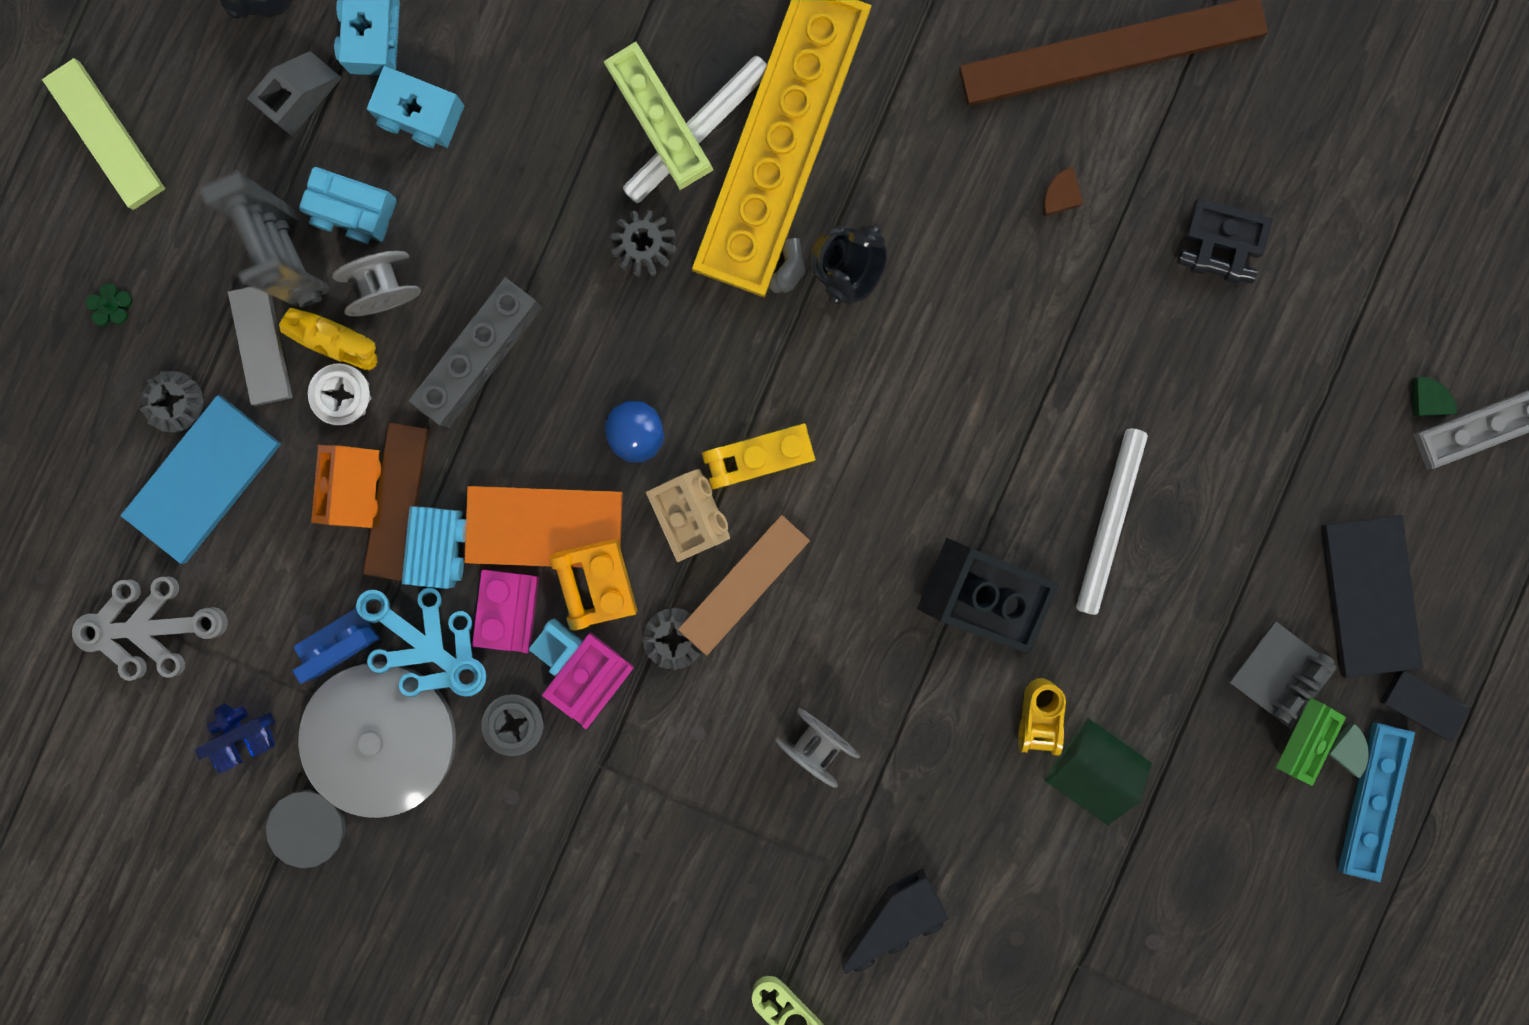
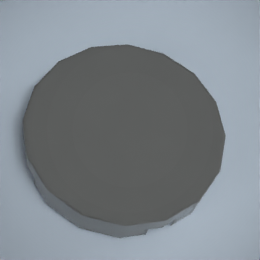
M313 789L298 790L279 800L270 811L266 824L267 842L274 855L285 864L298 868L316 867L329 860L338 851L346 833L343 811L321 796L317 790Z

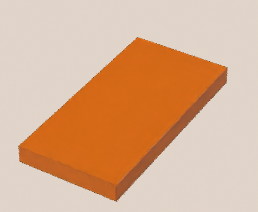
M467 486L465 563L551 566L549 556L559 551L618 538L621 548L623 492ZM581 562L571 565L572 567L583 568Z

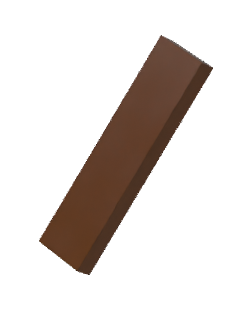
M389 423L376 497L378 509L376 516L373 518L363 575L402 581L409 506L418 505L430 434L429 429Z

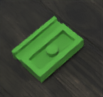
M1310 698L1276 768L1313 786L1346 717L1325 704Z

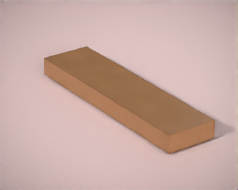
M781 515L680 626L678 631L707 656L810 540Z

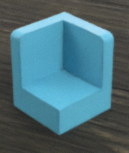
M554 618L546 623L543 627V632L528 650L551 667L549 672L556 676L576 652L583 640Z

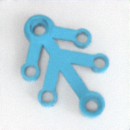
M423 589L417 599L419 606L423 610L425 635L390 609L389 600L382 592L368 590L359 596L356 609L364 620L371 623L380 621L414 647V649L392 652L382 649L374 650L367 659L368 667L373 672L383 674L393 667L434 662L446 672L421 677L415 673H407L399 680L398 686L401 693L407 697H415L422 691L450 687L457 695L468 697L482 690L486 682V671L479 661L472 658L469 632L472 629L473 622L468 613L457 611L450 616L448 621L450 630L455 634V659L443 649L439 617L442 597L436 589ZM430 593L437 596L436 604L432 607H426L423 604L424 596ZM372 601H379L381 603V610L377 614H370L367 611V606ZM462 616L468 620V625L465 629L457 630L453 627V622L457 617ZM380 654L387 657L386 666L381 669L375 668L373 665L374 658ZM465 670H470L474 673V680L470 684H462L460 682L459 676ZM409 678H415L418 681V688L414 692H407L404 689V683Z

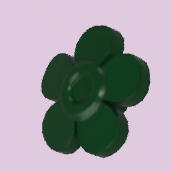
M109 283L100 287L102 298L96 294L88 296L86 307L94 312L91 319L96 325L106 326L110 320L116 325H121L128 319V313L123 310L129 308L133 303L132 297L128 292L122 291L118 293L117 287Z

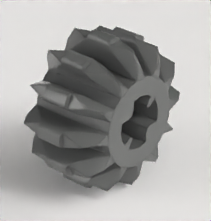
M651 210L646 211L644 220H640L638 213L632 211L630 212V217L633 223L630 225L623 219L618 220L617 224L624 233L615 232L611 234V240L620 244L614 247L611 252L614 257H623L619 264L623 270L630 268L634 264L633 273L635 276L640 277L643 267L647 266L650 275L655 276L657 274L654 266L656 262L665 268L670 265L663 253L670 255L676 253V247L666 243L676 237L675 232L670 229L664 230L668 223L665 217L658 218L653 223L654 214ZM641 236H648L650 243L653 244L651 248L645 246L646 251H639L635 243L637 239L640 242L642 241Z

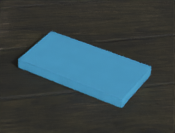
M217 395L121 514V517L180 564H186L281 446V443L225 398Z

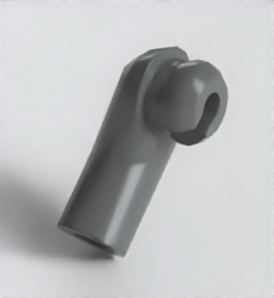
M800 238L785 240L782 249L785 262L777 273H773L769 283V288L774 293L792 291L805 274Z

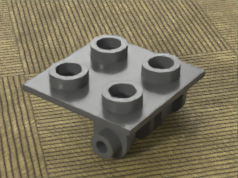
M1274 621L1229 683L1292 729L1301 717L1309 699L1316 697L1337 667L1333 665L1335 661L1324 653H1317L1278 622Z

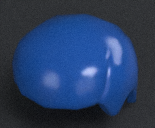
M626 401L611 410L608 414V419L605 420L606 439L615 455L627 462L643 463L656 456L664 443L665 435L662 421L657 411L643 401Z

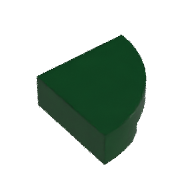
M1426 377L1412 378L1413 416L1457 414L1455 400L1445 386L1438 381Z

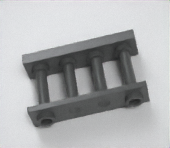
M238 171L199 189L206 205L233 219L254 265L253 268L238 274L243 283L296 307L300 306V308L310 307L319 303L322 300L321 295L331 291L327 283L305 272L288 235L289 226L299 222L293 207Z

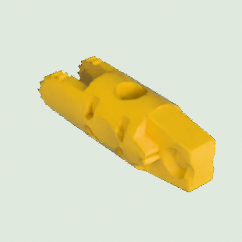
M289 308L279 323L281 333L304 347L339 362L343 361L352 366L360 367V369L370 371V369L374 370V367H377L375 342L355 332L353 329L320 315L295 308Z

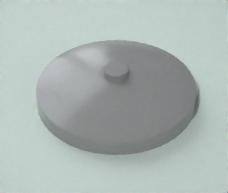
M373 662L374 667L377 669H381L387 664V662ZM367 663L356 665L341 671L327 680L315 692L307 704L301 719L298 737L302 766L309 781L318 793L337 808L350 814L369 818L397 815L423 802L438 788L447 775L452 764L456 746L453 716L449 705L438 689L422 691L415 697H407L401 693L398 684L403 675L415 673L420 677L423 676L413 669L400 666L393 667L386 673L378 674L373 672ZM409 678L404 683V689L407 692H414L418 688V681L415 678Z

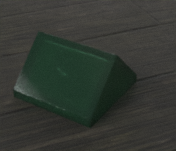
M1088 718L1044 781L1103 823L1110 825L1140 803L1152 763Z

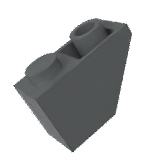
M309 51L272 68L247 99L288 134L293 136L341 80V77Z

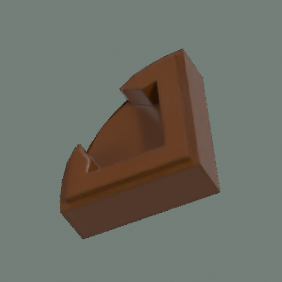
M1073 167L1059 173L1048 186L1043 200L1044 217L1080 207L1083 204Z

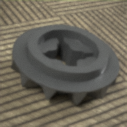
M160 371L159 375L147 379L148 384L144 391L139 393L142 398V407L139 410L144 413L148 424L161 431L174 433L188 429L198 420L203 409V395L194 379L177 371ZM168 391L170 395L184 397L179 399V402L173 404L174 410L172 412L168 407L158 406L161 401L167 399L166 392Z
M679 608L665 609L655 614L646 624L642 641L647 656L658 667L671 670L681 669L690 666L701 654V651L689 640L678 644L675 655H672L669 643L657 641V638L669 635L672 622H674L675 629H677V634L684 636L678 629L690 617V612Z
M518 694L497 698L487 707L482 717L481 727L485 741L494 751L502 755L519 756L529 752L539 742L544 729L542 711L538 709L532 699ZM508 713L514 719L520 717L521 719L527 718L519 727L520 739L513 730L499 732V729L508 722Z

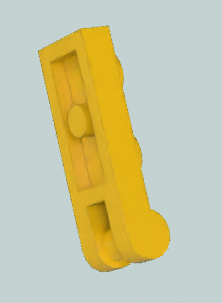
M805 423L702 452L704 463H709L712 478H709L712 490L815 461ZM734 456L738 471L727 473L723 459Z

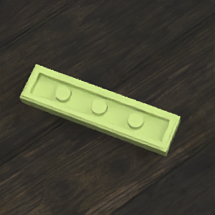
M637 42L632 43L603 61L679 189L682 190L713 171L709 160Z
M73 58L42 79L128 208L135 210L165 190L157 175L78 60Z

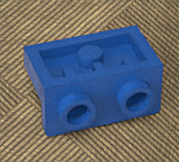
M355 608L296 644L294 650L303 664L292 671L300 684L308 682L375 643L380 637L371 622L364 620Z

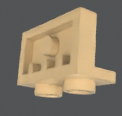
M699 469L678 476L646 492L677 562L730 539L727 520L718 510L712 497V487Z

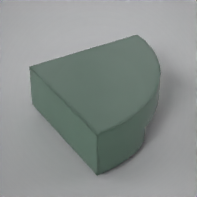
M1349 722L1335 739L1328 755L1358 778L1363 775L1366 769L1369 751L1362 731L1355 724Z

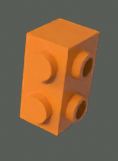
M318 445L311 523L372 528L373 518L376 516L378 509L375 493L376 482L381 474L379 450Z

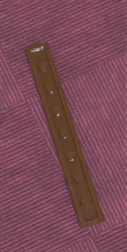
M1237 0L960 65L959 74L968 107L1262 38L1268 33L1261 0Z

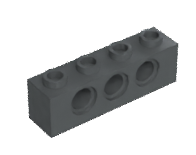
M505 277L413 394L409 402L438 425L450 428L543 307Z

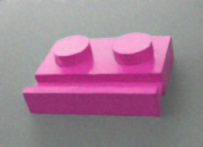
M486 569L481 571L473 647L519 651L522 653L530 652L528 649L531 647L539 576Z
M590 633L542 696L587 729L635 666L628 663L621 655Z

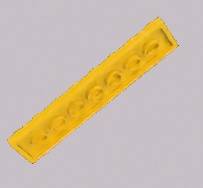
M791 0L692 267L693 272L765 298L872 5L859 0Z

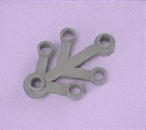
M166 576L156 578L152 582L151 594L127 622L112 623L125 605L136 601L141 594V588L136 581L130 579L120 580L114 584L111 599L98 614H85L76 620L72 628V637L75 644L84 651L95 652L100 650L118 665L120 677L131 681L143 677L146 673L147 665L141 657H132L114 640L117 638H128L157 663V671L161 676L169 678L183 672L185 661L181 655L171 653L152 636L194 632L203 639L216 638L221 636L227 629L228 619L226 614L219 608L210 607L197 611L193 617L151 620L168 599L174 598L179 592L178 582L173 577ZM164 581L170 586V591L167 595L162 594L160 591V585ZM125 584L131 589V595L128 598L122 595V588ZM204 617H208L212 623L208 631L203 629L201 625ZM89 626L95 630V637L92 640L87 635V628ZM169 658L174 660L176 664L174 672L169 671L166 667V662ZM130 662H134L137 666L135 675L130 674L128 671V664Z

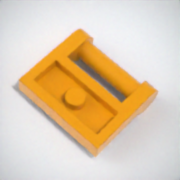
M618 538L559 551L549 556L552 569L557 570L569 615L566 618L570 630H580L591 624L636 615L637 606ZM582 563L594 608L584 610L572 570V564Z

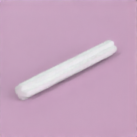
M754 56L686 123L698 144L761 82L767 64L760 57ZM658 152L623 187L626 195L636 203L641 202L670 173Z
M1130 428L1125 431L1076 605L1077 609L1081 612L1096 615L1099 612L1148 437L1147 433L1142 430Z

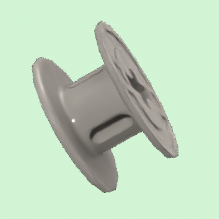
M405 251L382 252L352 261L337 269L333 273V280L337 282H356L361 296L360 299L346 307L345 314L348 316L370 315L398 307L419 296L421 289L417 286H398L393 271L408 261L409 254Z
M798 708V714L810 725L795 745L780 737H776L775 742L791 758L826 784L837 788L838 783L826 771L827 767L840 750L854 758L859 759L861 756L832 729L808 712Z

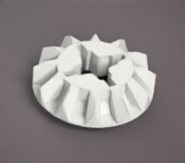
M346 364L328 365L319 370L310 382L308 388L310 407L314 414L326 423L332 425L353 424L360 416L366 414L368 403L372 400L369 390L370 383L358 369ZM340 384H344V390L354 395V398L344 399L341 402V406H337V399L325 394L326 391L339 390Z

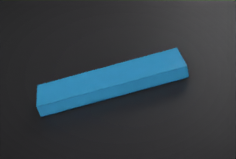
M1372 722L1367 742L1369 751L1368 763L1363 775L1358 780L1338 866V871L1341 873L1381 882L1415 732Z

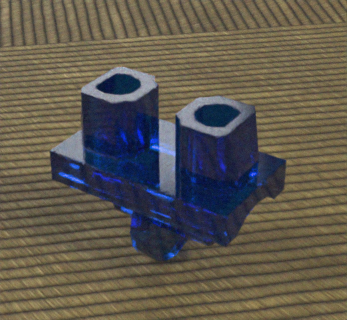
M223 703L215 708L216 720L208 723L207 728L211 734L222 730L224 735L194 750L199 760L209 757L212 765L221 774L243 763L234 743L243 739L252 758L275 747L276 745L268 726L276 722L270 712L240 726L239 721L248 717L247 710L243 706L233 710L229 705Z

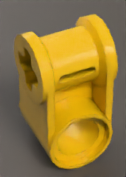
M1044 678L1035 679L1025 689L1022 719L1018 733L1020 752L1027 753L1029 749L1051 751L1052 755L1060 756L1062 752L1066 699L1062 690L1050 680ZM1044 690H1052V702L1045 707H1038L1036 705L1038 694Z

